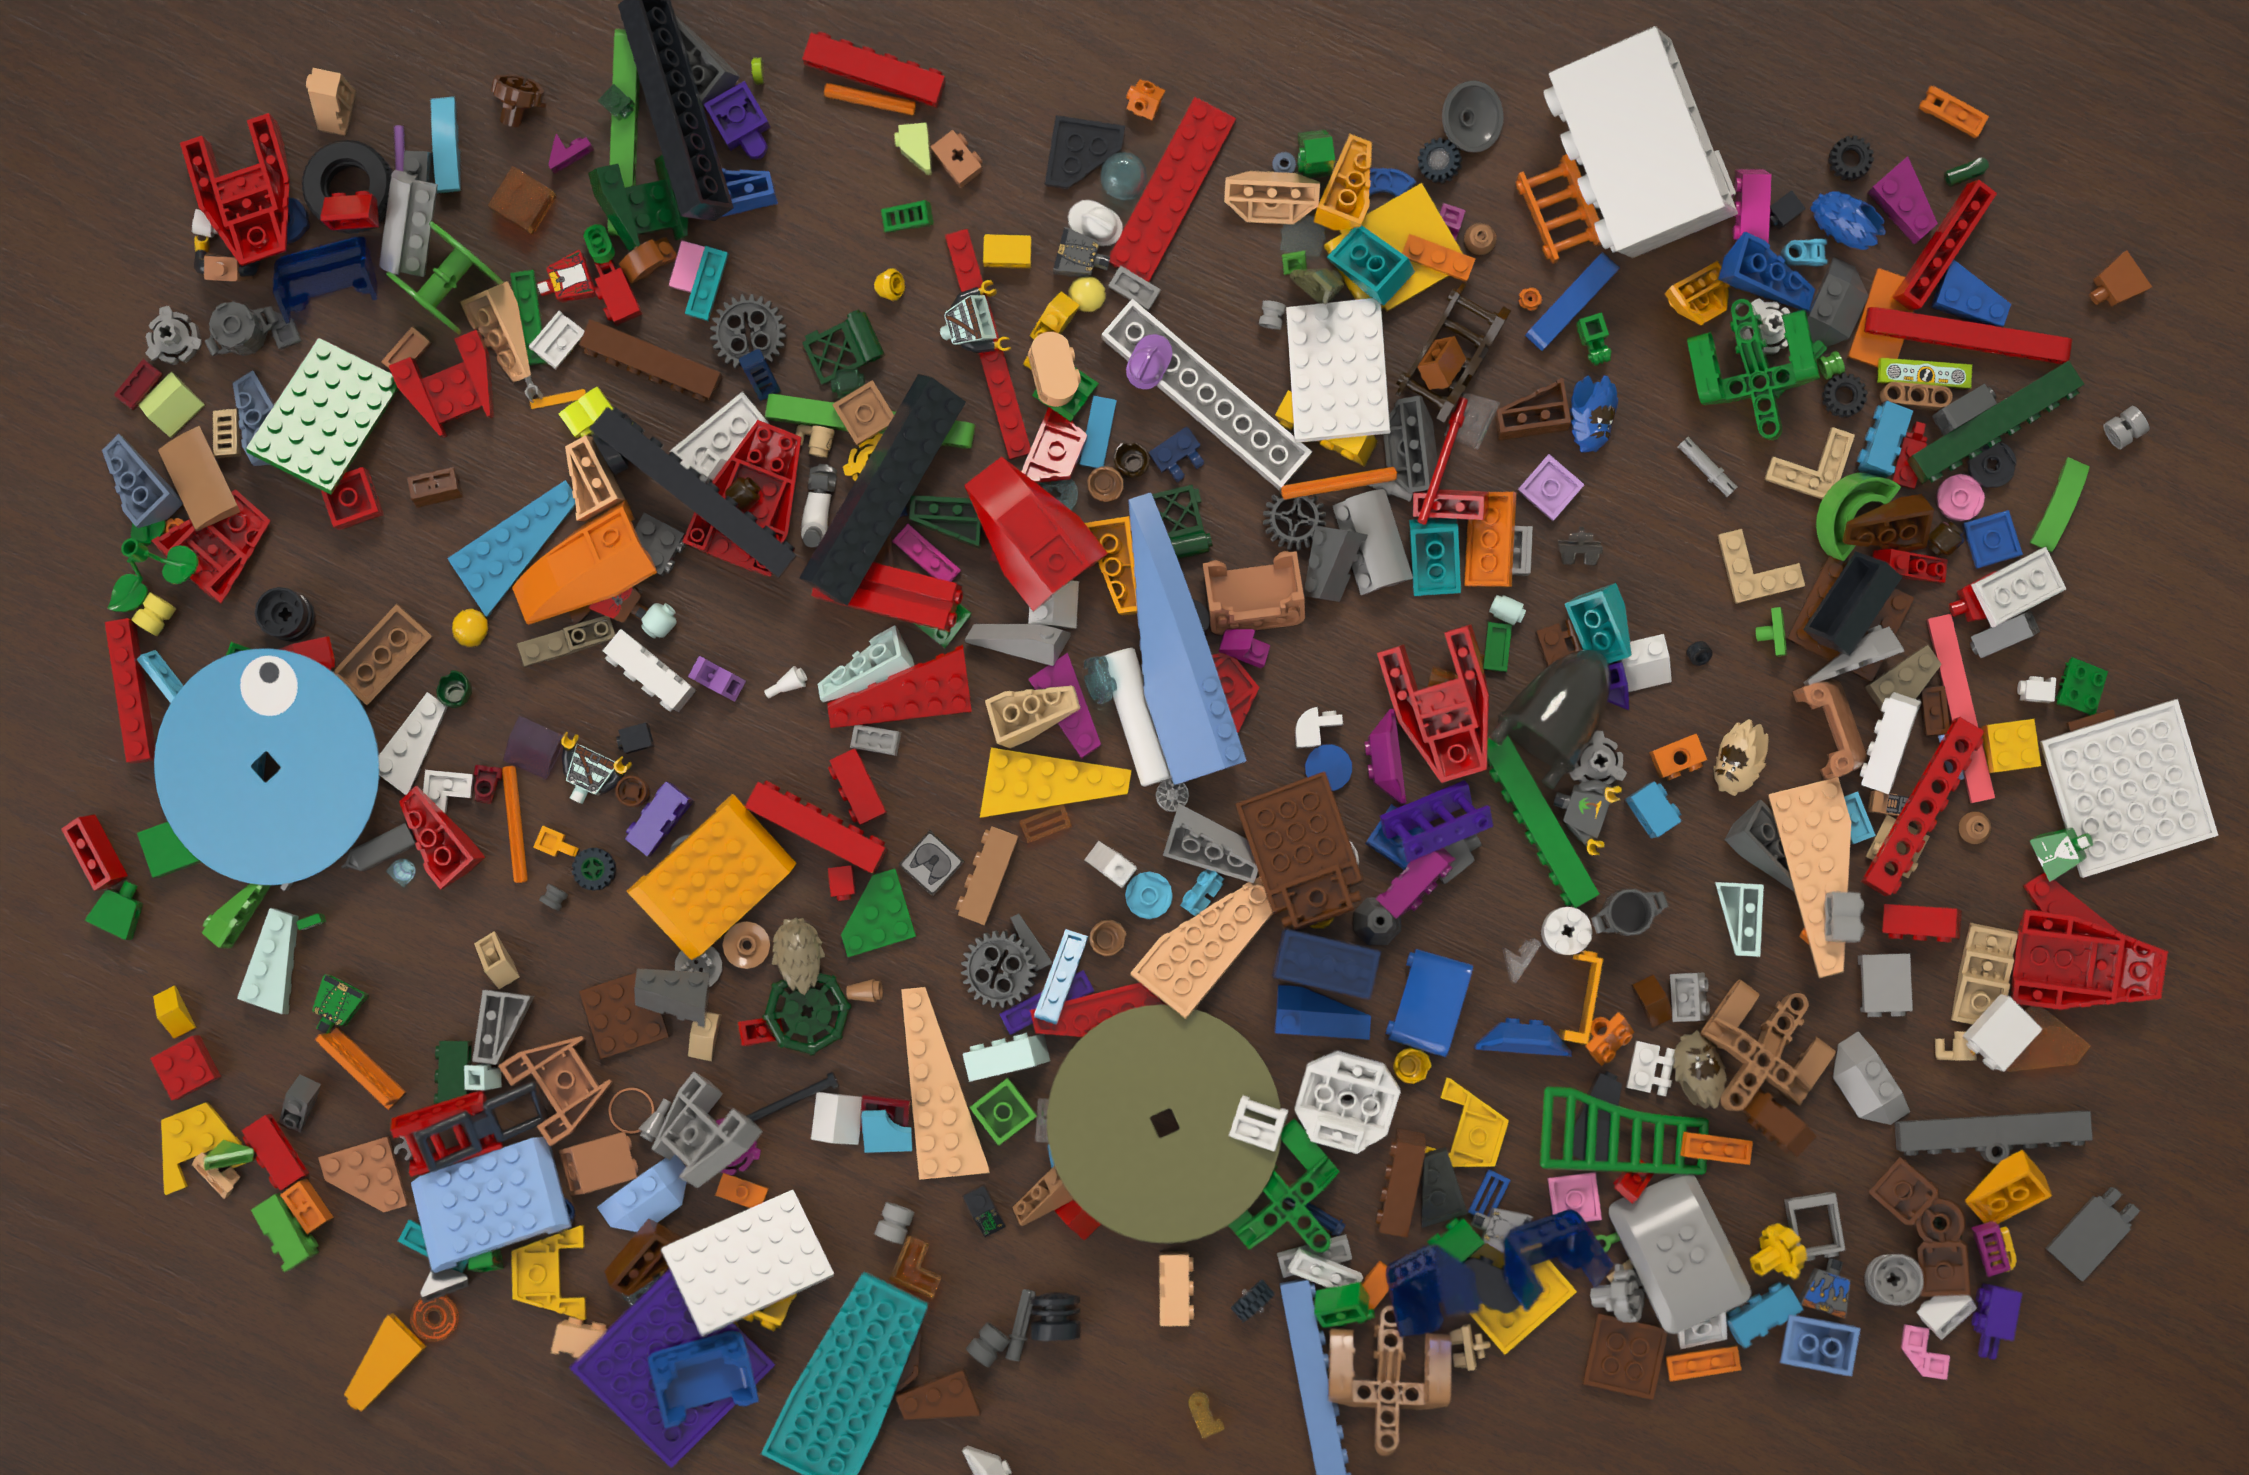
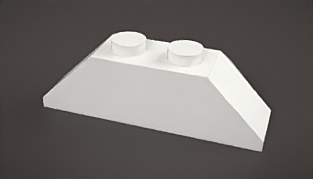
M966 1446L962 1450L974 1475H1010L1012 1473L1006 1460L1002 1462L1000 1456L970 1446Z

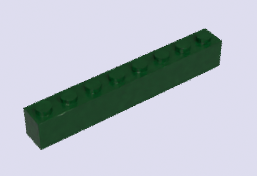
M2067 361L1913 454L1907 462L1922 484L1929 480L1932 484L1944 476L1942 474L1943 471L1949 468L1952 472L1963 465V459L1969 457L1972 460L1983 452L1981 448L1988 445L1990 448L2002 441L2001 436L2008 433L2009 436L2015 434L2022 429L2020 425L2027 421L2028 424H2031L2041 417L2039 413L2047 410L2049 413L2061 405L2059 401L2066 398L2069 401L2080 394L2078 389L2084 385V382L2070 361Z

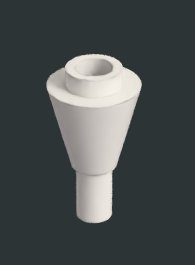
M793 666L777 684L764 690L767 698H771L780 692L805 687L807 676L802 668L797 669V667Z

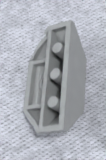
M1858 1031L1837 1044L1832 1078L1858 1118L1891 1125L1910 1113L1902 1091L1876 1051Z

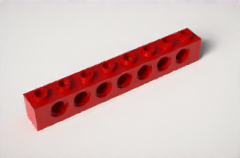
M1961 717L1955 718L1952 721L1863 876L1862 883L1884 896H1889L1892 893L1895 894L1902 884L1900 881L1903 873H1908L1914 863L1911 860L1915 852L1919 853L1925 844V840H1923L1927 831L1930 833L1935 827L1937 813L1945 809L1949 802L1946 799L1950 791L1954 792L1959 785L1960 779L1958 777L1962 770L1966 771L1970 766L1972 752L1974 750L1977 751L1984 741L1981 738L1984 733L1982 729ZM1957 740L1964 744V751L1962 753L1958 752L1955 748ZM1945 761H1949L1952 764L1953 770L1951 773H1947L1944 770L1943 764ZM1933 781L1938 782L1941 786L1939 794L1932 790ZM1922 801L1929 805V812L1927 814L1920 810ZM1910 822H1914L1918 827L1915 835L1908 830ZM1899 842L1903 843L1906 847L1904 855L1897 852L1896 846ZM1886 863H1891L1894 866L1893 875H1888L1885 872Z

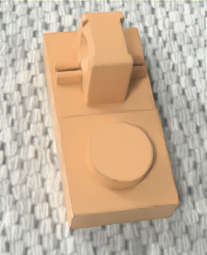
M203 1152L195 1157L192 1166L225 1199L231 1194L233 1186L240 1176L232 1167L221 1173L218 1171V1168L204 1171V1157L206 1155Z

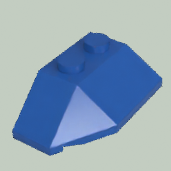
M1506 1018L1505 1023L1499 1022L1474 1044V1049L1572 1056V1051L1550 1026L1543 1025L1544 1021L1529 1020V1024H1520V1019Z

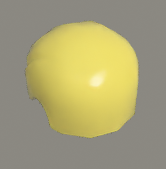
M1080 277L1073 281L1069 288V298L1080 305L1078 308L1080 311L1093 312L1100 308L1105 300V288L1094 277Z

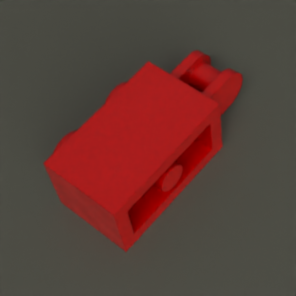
M612 259L602 264L594 262L600 277L595 279L598 286L594 287L599 300L604 299L607 305L603 309L608 320H613L618 326L642 315V311L621 268L616 269ZM611 268L612 272L604 275L603 271Z

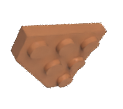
M389 1136L318 1157L325 1181L378 1210L387 1212L409 1205Z

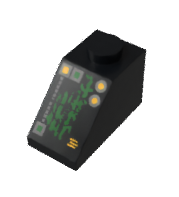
M985 1184L963 1195V1199L984 1237L1006 1227Z

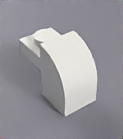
M1318 707L1307 710L1301 715L1295 727L1296 748L1320 746L1319 727L1341 726L1343 724L1342 715H1336V711L1322 712V716L1318 717Z

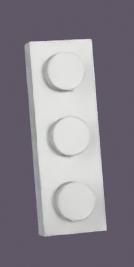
M1300 1248L1288 1266L1290 1273L1328 1288L1361 1282L1363 1279L1362 1273Z

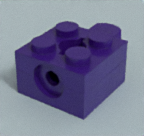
M745 81L704 104L730 151L741 145L747 156L751 159L757 160L765 156L767 144L761 133L771 127Z
M1982 1283V1287L1978 1288L1976 1302L1979 1303L1977 1312H1974L1972 1316V1326H1974L1975 1331L1981 1333L1978 1350L1979 1357L1986 1358L1988 1354L1989 1359L1995 1360L2000 1338L2014 1340L2022 1296L2021 1292Z

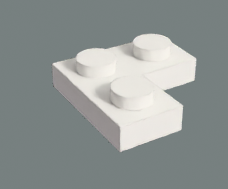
M425 770L423 792L446 814L448 796L472 798L474 776L473 774Z

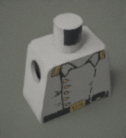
M1492 1208L1489 1217L1476 1212L1471 1226L1484 1230L1481 1236L1484 1242L1517 1260L1532 1216Z

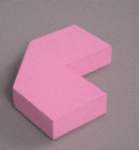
M1904 1324L1901 1349L1919 1373L1925 1377L1947 1380L1950 1356L1926 1352L1929 1328Z

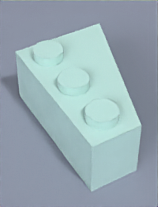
M1715 882L1735 954L1739 956L1760 957L1764 885Z

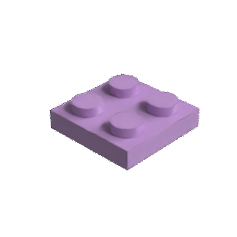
M1548 454L1517 491L1554 521L1584 484Z

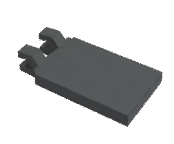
M2110 1187L2102 1196H2092L2045 1248L2082 1282L2131 1230L2129 1222L2140 1212L2136 1206L2128 1203L2118 1213L2111 1206L2122 1195L2116 1188Z

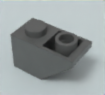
M299 1074L286 1093L279 1123L301 1133L318 1099L321 1084Z

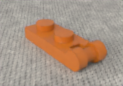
M1934 86L1929 87L1926 99L1922 100L1919 105V109L1936 116L1974 138L1979 136L1989 117ZM1936 99L1942 101L1940 107L1934 105Z

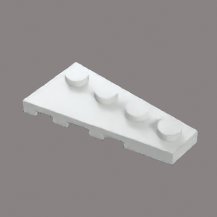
M428 692L379 754V775L405 795L412 790L413 783L421 770L420 767L425 756H427L433 737L436 735L447 710L446 706Z

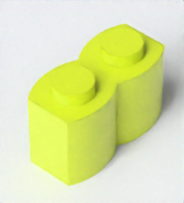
M595 387L562 410L559 415L574 437L579 438L591 435L592 431L589 428L606 407H609L611 410L613 407L600 388Z

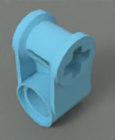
M1827 240L1791 241L1783 247L1780 256L1785 259L1784 263L1786 265H1827L1828 260L1825 259ZM1789 248L1797 250L1798 258L1790 256Z

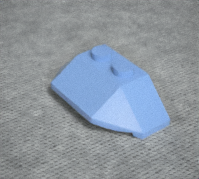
M676 1154L671 1160L665 1158L616 1192L597 1208L610 1227L638 1232L648 1218L657 1223L682 1205L687 1181L679 1176L686 1169V1166Z

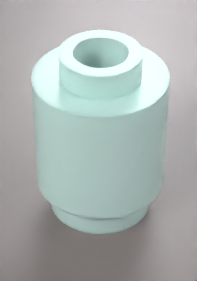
M1496 595L1489 612L1493 613L1494 617L1515 625L1516 621L1521 623L1526 610L1522 609L1523 603L1505 595L1502 597Z

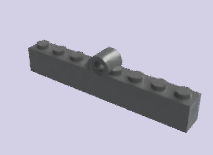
M2086 1110L1895 1122L1896 1150L1904 1151V1155H1919L1918 1150H1928V1154H1940L1942 1149L1950 1148L1952 1153L1966 1152L1967 1147H1975V1151H1980L1984 1160L1999 1164L2002 1160L2009 1157V1149H2014V1145L2023 1144V1148H2038L2037 1143H2046L2047 1147H2059L2061 1142L2070 1141V1145L2076 1146L2085 1145L2086 1140H2093L2091 1112ZM1994 1146L1998 1148V1153L1995 1156L1991 1153Z

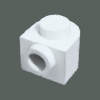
M196 209L192 223L193 234L213 238L215 234H218L217 231L210 224L204 213Z

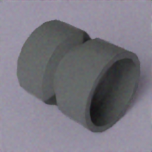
M986 1322L979 1331L980 1337L973 1338L966 1347V1350L975 1359L990 1368L998 1358L997 1352H1002L1010 1343V1339L995 1326Z

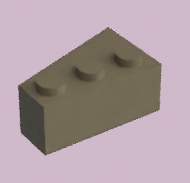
M1926 645L1867 684L1864 688L1881 711L1885 698L1890 699L1893 692L1916 699L1942 664L1929 645Z

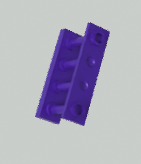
M1465 780L1380 815L1384 836L1387 839L1397 835L1402 838L1407 862H1411L1493 827L1490 807L1486 805L1476 810L1472 805L1469 785ZM1463 808L1467 814L1455 819L1451 812ZM1439 817L1446 822L1437 827H1433L1429 823ZM1418 826L1425 831L1416 836H1412L1408 832V830Z

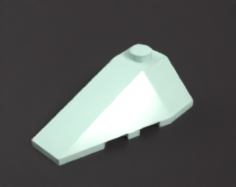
M895 625L874 636L869 641L870 646L861 653L859 651L855 652L852 655V661L846 666L837 667L818 683L820 700L822 702L838 699L852 692L857 693L868 688L870 684L875 682L878 684L887 680V677L914 666L913 658Z

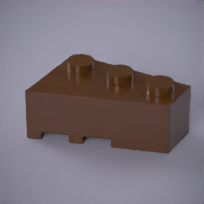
M648 1218L605 1269L604 1272L609 1286L627 1297L631 1296L653 1281L655 1275L664 1269L666 1271L670 1269L661 1250L663 1247L683 1239V1237Z

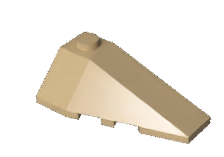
M1073 686L1053 687L1042 690L1029 689L1017 692L1005 691L985 700L996 742L1008 748H1013L1031 740L1080 709Z

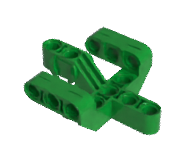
M1738 299L1731 307L1733 321H1730L1732 331L1735 332L1737 346H1735L1736 354H1741L1747 374L1722 379L1712 333L1688 337V348L1698 396L1702 405L1730 403L1752 398L1759 433L1767 440H1776L1782 434V424L1775 392L1799 387L1820 378L1806 311L1801 310L1781 315L1791 363L1769 368L1763 348L1767 347V340L1762 338L1760 325H1763L1761 315H1756L1754 306L1748 300ZM1743 305H1747L1749 307L1748 314L1744 317L1738 316V309ZM1748 328L1753 329V337L1749 340L1743 339V331ZM1782 372H1789L1790 378L1786 383H1779L1778 377ZM1760 377H1765L1767 380L1766 385L1761 389L1756 388V380ZM1739 382L1742 383V392L1733 394V385ZM1770 400L1771 408L1766 412H1762L1760 410L1761 402ZM1769 423H1775V432L1771 435L1765 434V426Z
M1294 1118L1283 1127L1281 1140L1307 1169V1172L1288 1187L1275 1170L1278 1166L1275 1164L1269 1181L1263 1189L1272 1202L1254 1217L1246 1210L1241 1216L1228 1224L1248 1249L1270 1236L1287 1220L1314 1251L1324 1252L1330 1247L1331 1239L1328 1233L1305 1205L1318 1195L1340 1171L1319 1146L1310 1140L1307 1132ZM1302 1183H1312L1313 1189L1309 1194L1301 1193L1300 1186ZM1287 1197L1293 1198L1295 1201L1293 1208L1290 1210L1282 1208V1201ZM1268 1213L1276 1215V1222L1272 1225H1266L1263 1222L1264 1216ZM1301 1216H1308L1310 1218L1308 1227L1300 1228L1297 1225V1221ZM1318 1234H1322L1326 1238L1322 1246H1315L1313 1244V1238Z

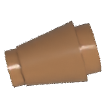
M875 979L848 985L846 990L848 1000L853 999L876 1003L877 1000H882L883 997L882 983Z

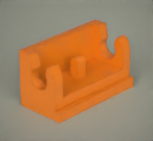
M307 1178L297 1182L280 1194L306 1234L318 1229L319 1226L334 1218Z

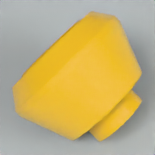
M890 268L877 276L874 287L881 297L895 301L903 294L905 282L899 271Z

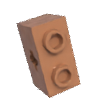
M952 130L932 145L931 151L957 185L962 188L982 172L980 164L983 161L975 151L971 153L966 147L968 142L961 133L957 135ZM956 153L958 156L962 155L963 160L961 162L958 159L955 160L954 155Z

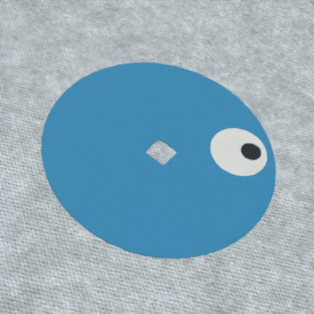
M252 649L233 653L210 663L190 678L179 690L164 715L159 729L154 758L155 781L161 807L167 821L183 845L197 859L216 872L238 881L259 885H278L306 879L321 872L342 857L354 844L363 831L375 803L379 781V756L373 728L365 710L354 693L337 675L318 662L297 653L277 649ZM267 751L281 766V769L265 783L253 770L252 764Z

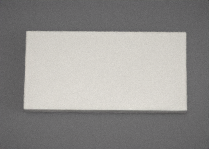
M741 392L670 450V452H674L682 459L680 464L686 469L691 466L697 470L695 466L708 448L725 461H728L757 420L769 423L747 396ZM697 470L701 474L699 479L705 484L711 480Z
M2046 547L1971 585L1991 627H1995L2066 590Z

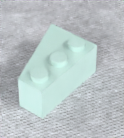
M1027 1033L1013 1036L1014 1041L1006 1042L1005 1038L992 1041V1046L984 1048V1044L971 1046L970 1052L963 1053L969 1082L1049 1062L1050 1057L1044 1034L1028 1037Z

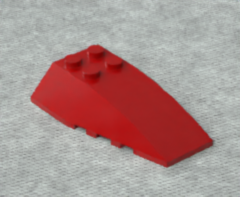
M2024 910L2018 927V938L2011 974V998L2017 1004L2062 1010L2071 1007H2089L2099 1004L2108 1005L2116 1004L2117 1002L2161 999L2168 951L2074 915Z

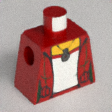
M580 250L548 266L546 269L550 279L537 283L541 296L555 293L559 302L597 296L584 255Z

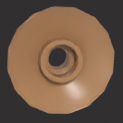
M748 921L737 923L724 936V954L729 962L736 967L744 969L757 967L764 962L769 954V936L764 928L756 923ZM747 940L752 943V947L749 950L743 947L744 942Z

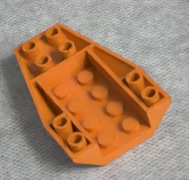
M626 500L579 527L534 563L512 586L528 625L615 597L657 573L650 554L642 547L631 521L635 518Z

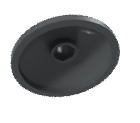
M1466 81L1455 86L1447 95L1442 110V123L1451 143L1465 152H1480L1489 148L1497 140L1503 126V109L1499 97L1487 84L1479 81Z

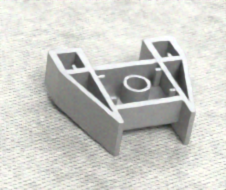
M693 1072L679 1089L652 1150L669 1160L676 1154L687 1165L679 1177L698 1188L745 1153L763 1131L749 1118L732 1109L721 1125L713 1120L707 1113L723 1093L709 1080Z

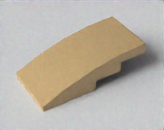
M1970 923L1955 991L1951 1017L1953 1021L1974 1024L2000 994L2008 996L2010 988L2009 979L2014 963L2013 954L2018 938L2017 932Z

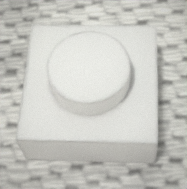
M708 448L695 468L711 480H714L727 461Z

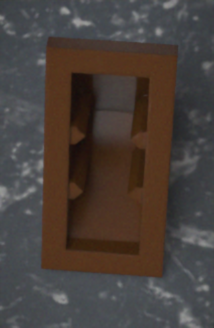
M1654 975L1632 984L1652 1028L1672 1019V1009L1668 997Z

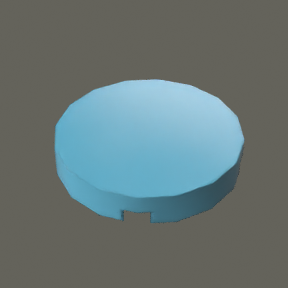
M1154 872L1140 873L1132 878L1127 885L1125 893L1126 902L1130 910L1137 916L1146 919L1157 918L1164 914L1171 905L1173 896L1171 886L1166 878Z

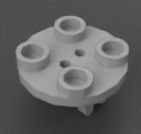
M710 946L703 954L692 961L681 950L675 960V971L700 972L699 969L703 968V972L709 973V987L722 974V959L713 946Z

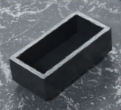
M1855 551L1803 630L1819 644L1850 656L1895 590L1902 576L1887 562Z

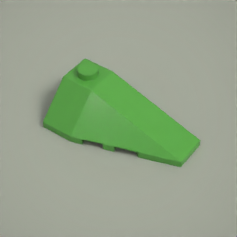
M250 883L213 915L210 914L203 924L205 928L202 934L219 948H232L271 885Z

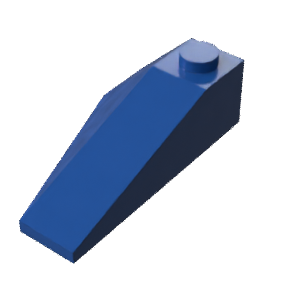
M1743 232L1724 257L1718 280L1737 289L1805 311H1809L1815 288L1797 271H1792L1784 263L1785 259L1780 255L1777 256L1765 240L1748 232Z

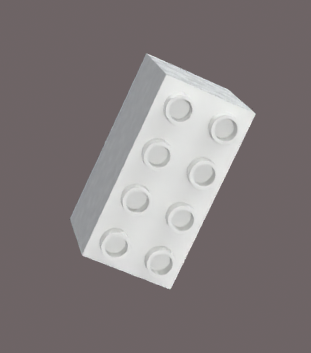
M1653 27L1549 73L1553 87L1544 90V95L1553 116L1559 115L1563 122L1567 121L1570 131L1561 134V140L1570 160L1576 159L1579 165H1584L1587 175L1578 178V184L1588 205L1593 203L1596 209H1601L1604 219L1594 224L1604 249L1610 247L1613 253L1618 251L1634 258L1738 214L1673 43L1657 27Z

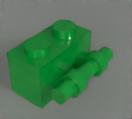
M1361 1282L1316 1291L1314 1314L1323 1328L1336 1325L1344 1327L1347 1323L1356 1321L1364 1323L1367 1319L1375 1318L1374 1309H1369V1295Z

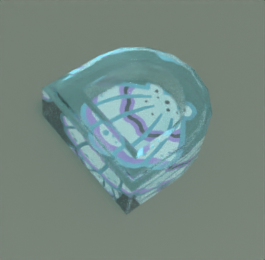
M407 859L396 860L386 870L402 887H405L413 879L416 871L414 864Z

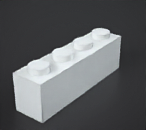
M1893 692L1890 699L1885 698L1881 709L1882 712H1885L1883 720L1878 719L1874 733L1878 734L1876 741H1871L1867 751V755H1870L1868 764H1863L1860 776L1863 777L1861 785L1887 794L1890 793L1921 701Z

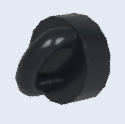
M1704 641L1695 642L1686 650L1688 658L1696 666L1706 664L1713 655L1711 648Z

